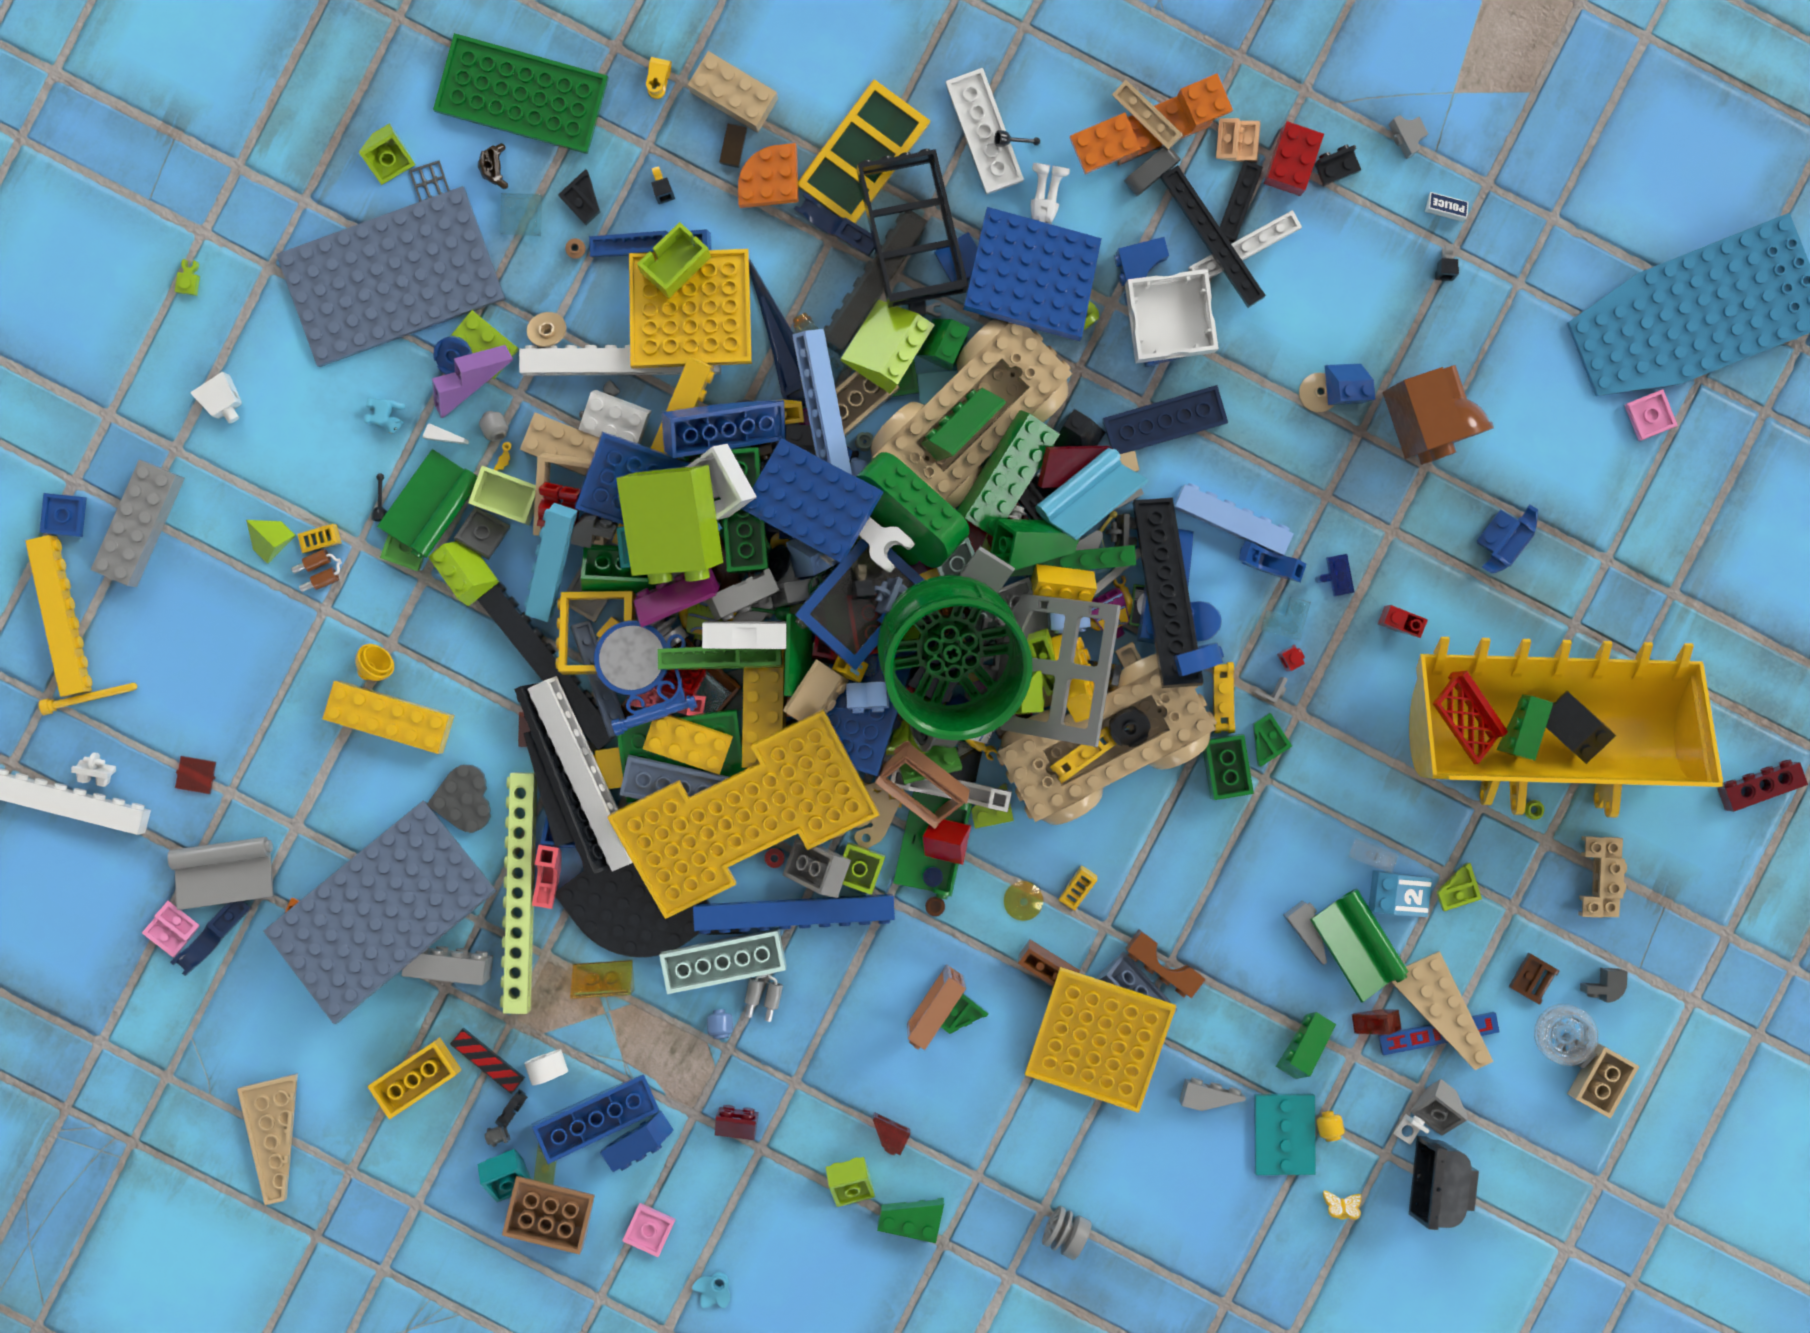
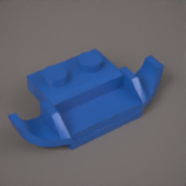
M1529 504L1523 516L1519 517L1518 520L1503 510L1497 513L1477 540V544L1492 552L1491 558L1482 566L1483 569L1490 573H1497L1509 566L1511 567L1535 534L1538 518L1537 508Z

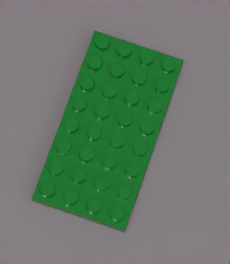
M454 33L433 110L436 113L588 154L609 77L597 72Z

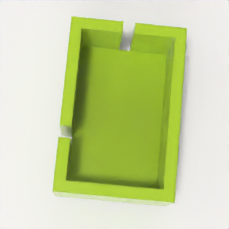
M679 222L653 247L657 260L655 261L653 254L649 251L637 265L640 273L667 298H670L711 256L708 247L696 236L693 237V234Z

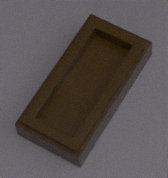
M727 123L720 164L739 168L747 127Z

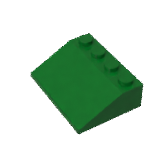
M787 614L784 696H792L815 662L811 661L815 642L813 640V632L795 614Z

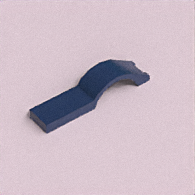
M804 192L803 197L805 201L800 208L798 206L794 208L797 213L822 231L839 238L870 257L874 251L870 232L846 217H840L827 210L812 196Z
M245 901L227 903L206 925L198 938L170 963L172 965L179 964L184 969L182 974L184 976L188 975L212 953L229 931L252 908Z

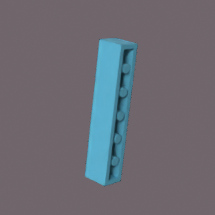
M556 503L550 509L545 510L543 516L545 526L541 528L539 538H542L541 544H538L535 552L538 558L534 562L531 571L534 573V576L528 585L530 594L526 597L524 607H527L525 613L527 616L548 622L554 614L577 510Z

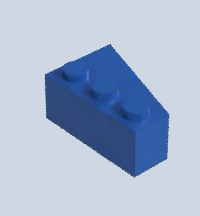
M659 1111L650 1121H643L636 1129L626 1132L609 1143L600 1153L612 1172L618 1169L623 1171L631 1165L632 1161L636 1160V1162H639L647 1156L646 1153L651 1151L653 1154L661 1149V1143L674 1130L662 1111Z

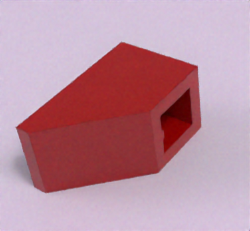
M1386 605L1378 624L1400 633L1421 638L1428 619L1393 605Z

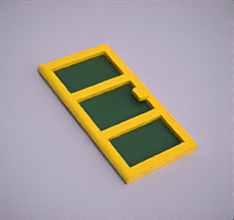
M873 79L798 180V188L812 196L834 214L843 218L846 217L856 224L866 211L856 172L857 164L863 160L875 161L880 160L884 156L896 157L904 152H909L931 121ZM895 170L864 176L871 203Z

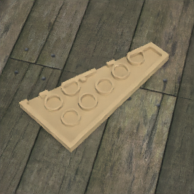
M1440 951L1407 965L1406 968L1409 971L1406 974L1407 978L1398 983L1396 980L1391 982L1397 990L1409 1000L1415 1009L1474 1070L1492 1063L1491 1055Z
M298 1073L242 1086L237 1089L265 1205L287 1199Z

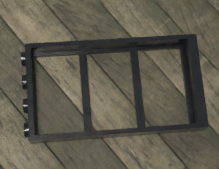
M926 148L912 154L904 152L896 157L884 156L880 160L872 161L868 159L857 164L856 172L888 308L966 293L968 282L936 149L930 150ZM930 164L937 198L872 210L864 176ZM940 206L947 240L882 252L874 218ZM950 248L957 281L896 293L891 292L884 260Z

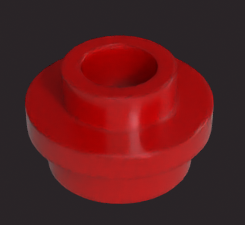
M778 848L769 849L765 854V862L771 868H778L784 862V853ZM777 855L778 861L773 862L771 856Z

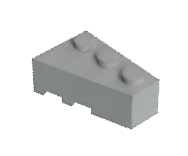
M768 568L757 576H751L741 583L717 592L716 596L707 599L706 602L715 621L722 619L725 622L734 617L733 614L738 611L743 614L751 610V606L756 603L758 606L769 602L768 598L778 592L779 588Z

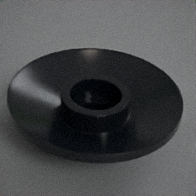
M784 545L776 546L768 553L769 569L775 582L783 578L791 563V553Z

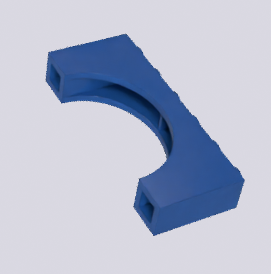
M1165 237L1118 248L1116 255H1114L1116 267H1119L1121 271L1119 275L1121 286L1125 287L1128 279L1146 277L1155 265L1168 259L1169 253ZM1125 293V294H1124V300H1125L1126 305H1128V304H1127V297H1126V293ZM1180 358L1150 361L1143 363L1145 364V367H1149Z

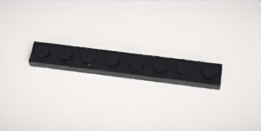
M1177 165L1163 174L1160 179L1247 308L1265 298V293L1180 167Z

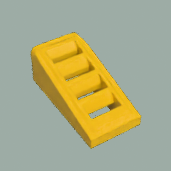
M330 524L297 534L302 553L342 544L337 524ZM326 531H329L331 541H328ZM319 533H322L324 543H321ZM314 534H315V538H316L317 545H314V542H313L312 535H314ZM306 536H308L310 547H306L304 539Z
M1081 865L1058 900L1075 911L1097 882V875ZM1077 881L1083 884L1085 888H1082L1081 886L1076 884ZM1074 888L1075 890H1077V891L1080 892L1081 894L1078 895V894H1076L1075 892H1073L1071 889ZM1069 894L1070 896L1075 898L1076 901L1074 902L1066 896Z

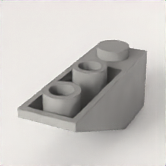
M1191 1077V1080L1185 1079L1179 1102L1184 1107L1204 1111L1246 1100V1097L1237 1088L1230 1087L1228 1090L1222 1088L1220 1084L1211 1082L1208 1085L1204 1084L1201 1079Z

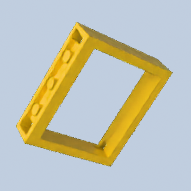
M633 591L561 592V596L557 600L558 610H560V618H557L559 637L556 639V647L559 649V657H556V669H558V672L563 675L597 674L595 665H567L569 600L624 599V621H636V607L634 604L636 594Z

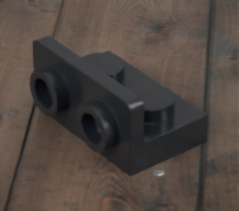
M1347 144L1338 148V152L1333 154L1327 152L1319 156V160L1314 165L1323 186L1361 171L1354 152L1357 149L1355 145L1349 147Z

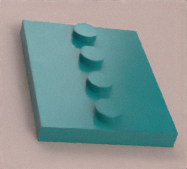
M1254 1094L1255 1174L1316 1175L1315 1095Z

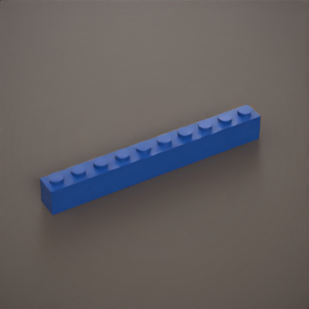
M893 894L696 904L693 906L694 931H699V934H709L711 930H719V933L731 932V929H739V932L751 931V928L758 927L760 931L771 930V927L779 926L781 930L791 929V926L799 925V928H811L812 924H819V927H830L831 923H839V926H850L851 922H859V925L871 924L870 921H878V924H889L890 920H895Z

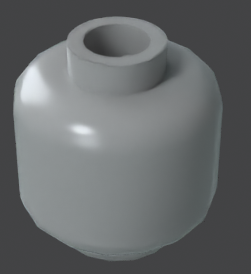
M487 411L479 421V426L486 439L497 442L506 437L509 428L500 412Z

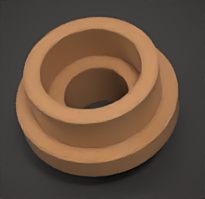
M573 238L567 242L565 250L569 257L578 259L585 254L586 247L583 241ZM574 245H578L577 251H572Z

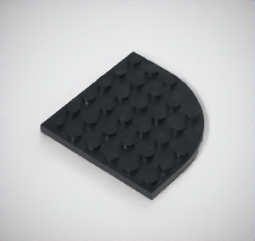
M633 863L614 871L608 869L589 877L584 870L558 889L555 894L576 925L589 939L616 954L629 957L657 956L661 952L681 947L699 934V931H694L693 906L667 919L664 918ZM706 899V900H704V901H702V902H700V903H698V904H711V903L709 902L708 899Z

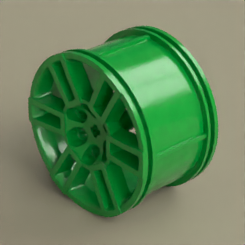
M953 575L938 576L921 581L900 594L892 604V609L883 618L879 630L877 648L887 692L893 706L901 717L920 732L944 740L977 738L996 730L1007 722L1019 709L1027 695L1032 679L1033 667L1028 641L1006 601L985 583L970 577ZM954 606L950 615H941L938 611L942 608ZM965 606H970L971 609L967 618H962L961 615ZM982 610L992 613L1005 623V625L980 630L975 628ZM927 614L932 619L928 624L922 619ZM912 625L920 632L918 639L902 640ZM947 628L954 629L950 635L944 634V631ZM967 635H971V636H972L971 641H969V642H964V641H963V638H964L965 636H967ZM1009 637V642L983 645L985 640ZM930 641H937L936 646H927ZM917 651L916 655L894 658L896 652ZM1007 654L1009 658L1005 670L999 680L994 681L980 665V658ZM968 655H974L973 658L965 661ZM933 660L940 661L938 665H930ZM923 666L926 670L915 692L910 693L901 684L895 671ZM952 667H957L955 671L948 672ZM973 672L987 688V692L980 694L968 677L970 673ZM933 678H938L939 681L930 702L924 701L923 698ZM950 681H959L971 698V701L958 705H942L941 703Z

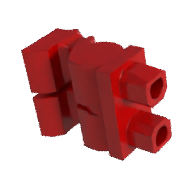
M544 482L539 487V494L543 495L544 498L541 499L538 506L537 526H541L540 529L545 526V521L543 520L545 510L550 509L556 503L577 510L575 527L579 519V510L575 509L574 506L581 489Z

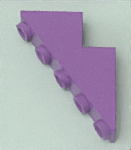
M506 345L454 358V373L432 378L434 405L441 418L450 413L513 360Z

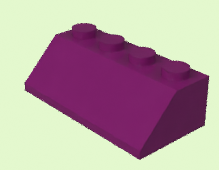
M709 568L710 578L685 581V574L681 573L674 577V581L655 585L656 588L650 591L646 588L638 592L634 604L641 627L716 596L720 586L712 569Z

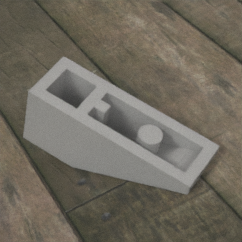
M1301 901L1286 912L1284 917L1317 960L1324 965L1327 961L1323 940L1310 920L1315 916L1317 910L1310 902L1307 904Z

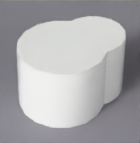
M561 1049L537 1056L524 1063L533 1086L545 1083L568 1072Z

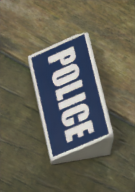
M1430 192L1425 212L1463 222L1467 219L1468 202Z

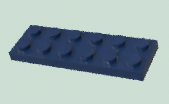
M1218 385L1102 419L1110 447L1116 449L1119 454L1136 451L1228 424Z

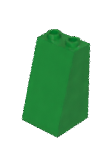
M997 519L990 553L1014 567V570H1018L1075 553L1079 538L1074 540L1045 520Z

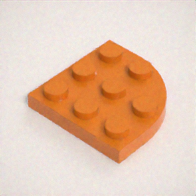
M796 143L763 148L753 154L744 164L738 180V205L740 208L799 202Z

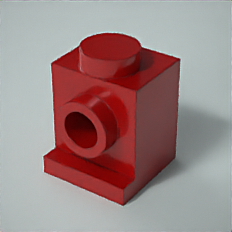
M1295 645L1277 654L1286 671H1293L1305 664L1303 660L1305 656L1300 648L1297 649Z

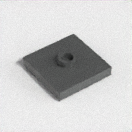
M475 506L455 535L454 540L489 560L509 531L510 526Z

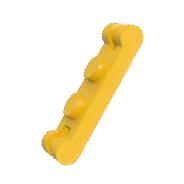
M1227 662L1226 664L1212 667L1213 716L1217 722L1214 725L1216 728L1214 733H1221V731L1235 733L1234 663ZM1220 672H1226V678H1220ZM1227 717V723H1221V718Z
M1107 726L1100 732V738L1103 737L1106 741L1105 745L1100 740L1098 747L1081 744L1050 766L1051 770L1055 771L1059 776L1058 780L1061 783L1117 744L1110 735V730ZM1065 763L1070 769L1068 772H1065L1061 767Z

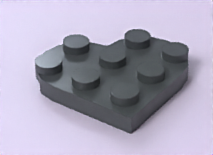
M460 765L449 773L427 805L462 831L473 833L482 829L491 818L489 801L484 797L487 790L485 774L474 765Z

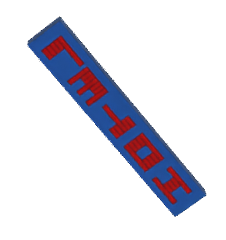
M1495 1012L1472 1016L1481 1036L1500 1032ZM1431 1024L1378 1035L1382 1055L1449 1043Z

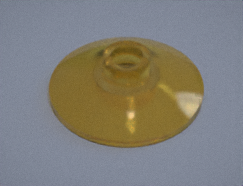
M1019 881L1012 884L1006 890L1004 906L1007 913L1014 919L1027 921L1040 913L1043 906V895L1035 884L1028 881ZM1026 898L1028 900V903L1026 905H1021V899Z

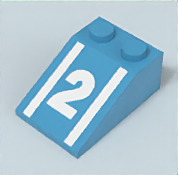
M1373 870L1368 907L1376 913L1428 917L1433 878Z

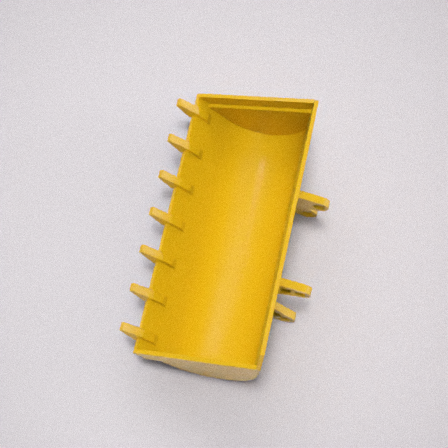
M1440 637L1433 652L1434 654H1420L1416 667L1417 680L1411 699L1409 716V742L1414 768L1420 777L1482 781L1479 793L1481 805H1492L1500 781H1509L1510 804L1513 815H1523L1525 812L1528 782L1596 784L1593 795L1595 807L1604 808L1606 817L1616 818L1620 811L1622 784L1723 787V777L1704 664L1702 661H1690L1694 648L1693 643H1684L1675 658L1676 661L1649 660L1653 648L1652 642H1644L1635 657L1636 660L1609 659L1612 641H1603L1594 657L1595 659L1568 658L1572 645L1571 640H1562L1554 657H1528L1531 639H1522L1514 656H1487L1490 638H1481L1474 655H1447L1450 638ZM1468 671L1506 728L1522 694L1554 703L1568 691L1606 724L1616 737L1586 764L1553 733L1545 728L1535 761L1497 751L1496 749L1502 737H1499L1481 762L1473 764L1432 703L1449 683L1448 677L1452 672ZM1454 687L1453 696L1458 697V692ZM1444 699L1441 704L1447 710V699ZM1453 699V711H1458V700ZM1464 702V712H1468V706ZM1453 714V722L1457 726L1458 714ZM1464 715V726H1468V715ZM1474 717V727H1478V721ZM1464 729L1466 741H1468V729ZM1474 730V741L1478 742V730ZM1484 731V742H1487L1489 737ZM1474 744V753L1476 755L1478 754V744Z

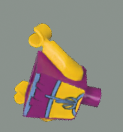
M1121 575L1122 584H1118L1115 578L1113 585L1116 588L1092 599V602L1121 606L1116 638H1120L1125 634L1122 626L1129 623V615L1132 612L1133 599L1128 587L1124 585L1126 578ZM1092 607L1091 615H1098L1100 608ZM1090 618V628L1096 631L1104 630L1105 622L1103 619Z

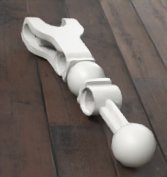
M871 518L866 522L859 534L870 546L869 553L871 559L887 573H891L894 569V565L887 556L889 548L894 545H901L910 550L915 545L912 539L898 527L883 528Z

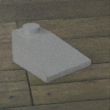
M1442 1079L1430 1085L1411 1109L1412 1114L1422 1119L1441 1136L1468 1119L1457 1091Z

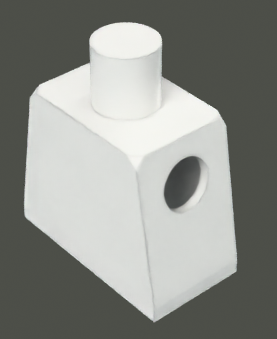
M221 372L190 392L211 416L218 419L224 416L229 424L239 419L234 409L239 407L242 402L229 374Z

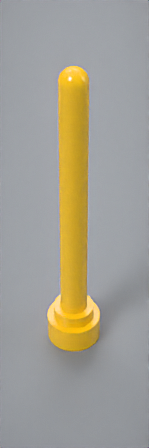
M129 683L56 701L47 698L39 700V709L42 715L53 714L57 708L134 691L138 686L136 683Z

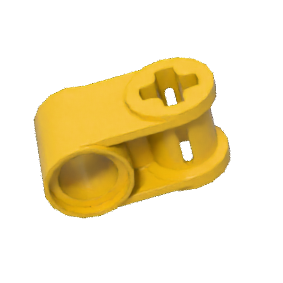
M655 57L650 58L646 87L651 98L660 99L665 95L672 61Z

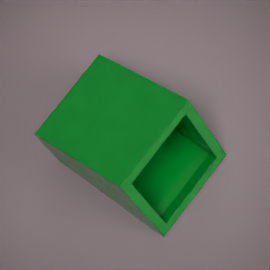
M932 319L931 323L934 324V327L916 356L948 371H952L966 342L970 327L953 319Z

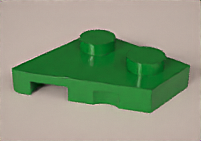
M1271 713L1253 723L1256 757L1259 767L1292 747Z
M963 993L941 1025V1028L951 1034L982 1017H987L989 1013Z

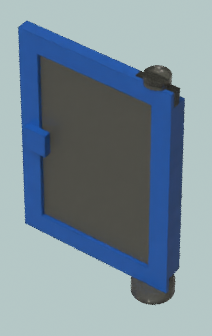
M862 538L851 548L843 564H837L794 615L797 618L795 623L800 628L805 629L807 627L854 670L860 666L877 646L880 626L886 614H879L875 611L878 604L876 600L878 594L876 593L871 599L853 600L852 583L858 581L855 567L860 564H866V580H872L873 587L881 586L882 581H886L887 578L895 579L900 577L903 579L902 584L907 588L924 581L891 548H889L887 556L894 565V569L891 573H887L871 559L869 553L870 546Z

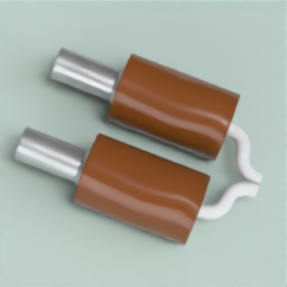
M326 549L302 558L301 564L291 568L294 574L304 569L310 572L331 562L330 557L338 563L336 565L337 571L331 567L311 576L309 582L299 586L301 592L313 587L315 590L339 581L338 573L340 572L339 565L342 563L341 559H336Z

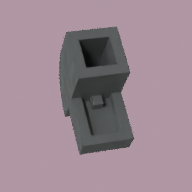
M585 512L580 516L573 528L571 544L591 548L596 536L612 539L618 523L608 519H600L596 515Z
M1600 968V983H1580V991L1586 993L1588 997H1599L1600 1000L1607 1003L1614 1002L1621 998L1626 991L1628 971L1620 968Z

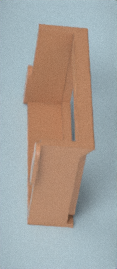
M904 741L894 750L895 755L882 765L879 776H876L875 783L933 828H936L943 819L964 803L967 804L970 792L966 786L916 749L909 741ZM906 763L952 799L939 807L935 814H933L887 777Z

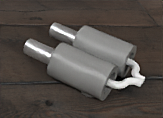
M771 973L760 975L756 978H749L744 1000L748 1004L745 1016L752 1018L754 1006L759 1005L764 981L759 978H764L768 975L774 981L768 983L764 1007L767 1008L765 1021L771 1022L774 1009L779 1008L783 985L777 983V979L772 977Z

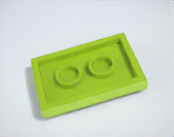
M473 310L451 334V336L460 337L466 341L471 348L472 354L506 345L513 358L519 350L518 347ZM500 370L492 378L495 379L502 370Z

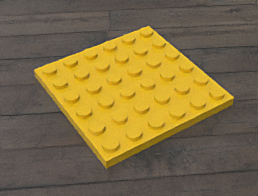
M748 249L709 250L711 258L670 298H667L640 273L637 263L647 253H629L631 369L685 367L688 357H693L711 366L752 364ZM651 252V253L653 254V256H654L655 261H656L657 258H656V256H655V253H654V252Z
M1060 967L1025 1075L1139 1113L1176 1010V1005Z

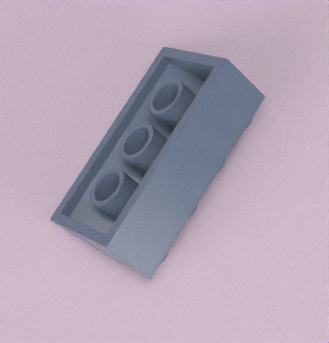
M1125 952L1117 956L1096 978L1171 1003Z

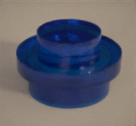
M929 867L924 871L923 880L928 886L935 887L942 882L943 874L939 868Z

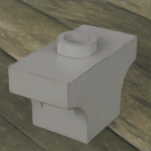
M1399 115L1389 123L1394 134V142L1397 146H1400L1405 158L1408 159L1419 151L1418 142L1428 135L1420 117L1406 120Z

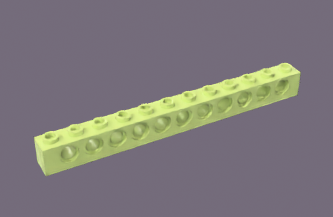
M513 772L510 773V777H507L506 782L507 789H509V797L506 798V808L509 809V816L505 820V827L508 828V836L505 837V848H508V856H505L504 867L507 868V876L504 877V888H507L506 896L503 898V908H506V916H503L502 926L505 928V936L502 937V948H505V956H502L501 967L504 968V976L501 977V988H504V994L500 998V1007L503 1008V1013L528 1014L531 1011L534 918L532 901L535 883L537 781L534 773ZM520 787L526 792L524 798H520L517 795V790ZM519 807L525 811L524 818L517 816L516 811ZM518 827L522 828L525 832L523 838H519L516 835ZM517 847L524 851L522 858L517 857L515 854ZM516 867L523 870L522 878L515 875ZM516 887L523 891L522 897H517L514 894ZM515 907H518L522 910L521 917H516L514 915L513 911ZM514 927L521 930V937H516L513 934ZM514 947L520 949V957L513 955L512 949ZM513 967L520 970L521 974L519 977L512 974ZM513 987L519 989L520 996H514L511 993V989Z

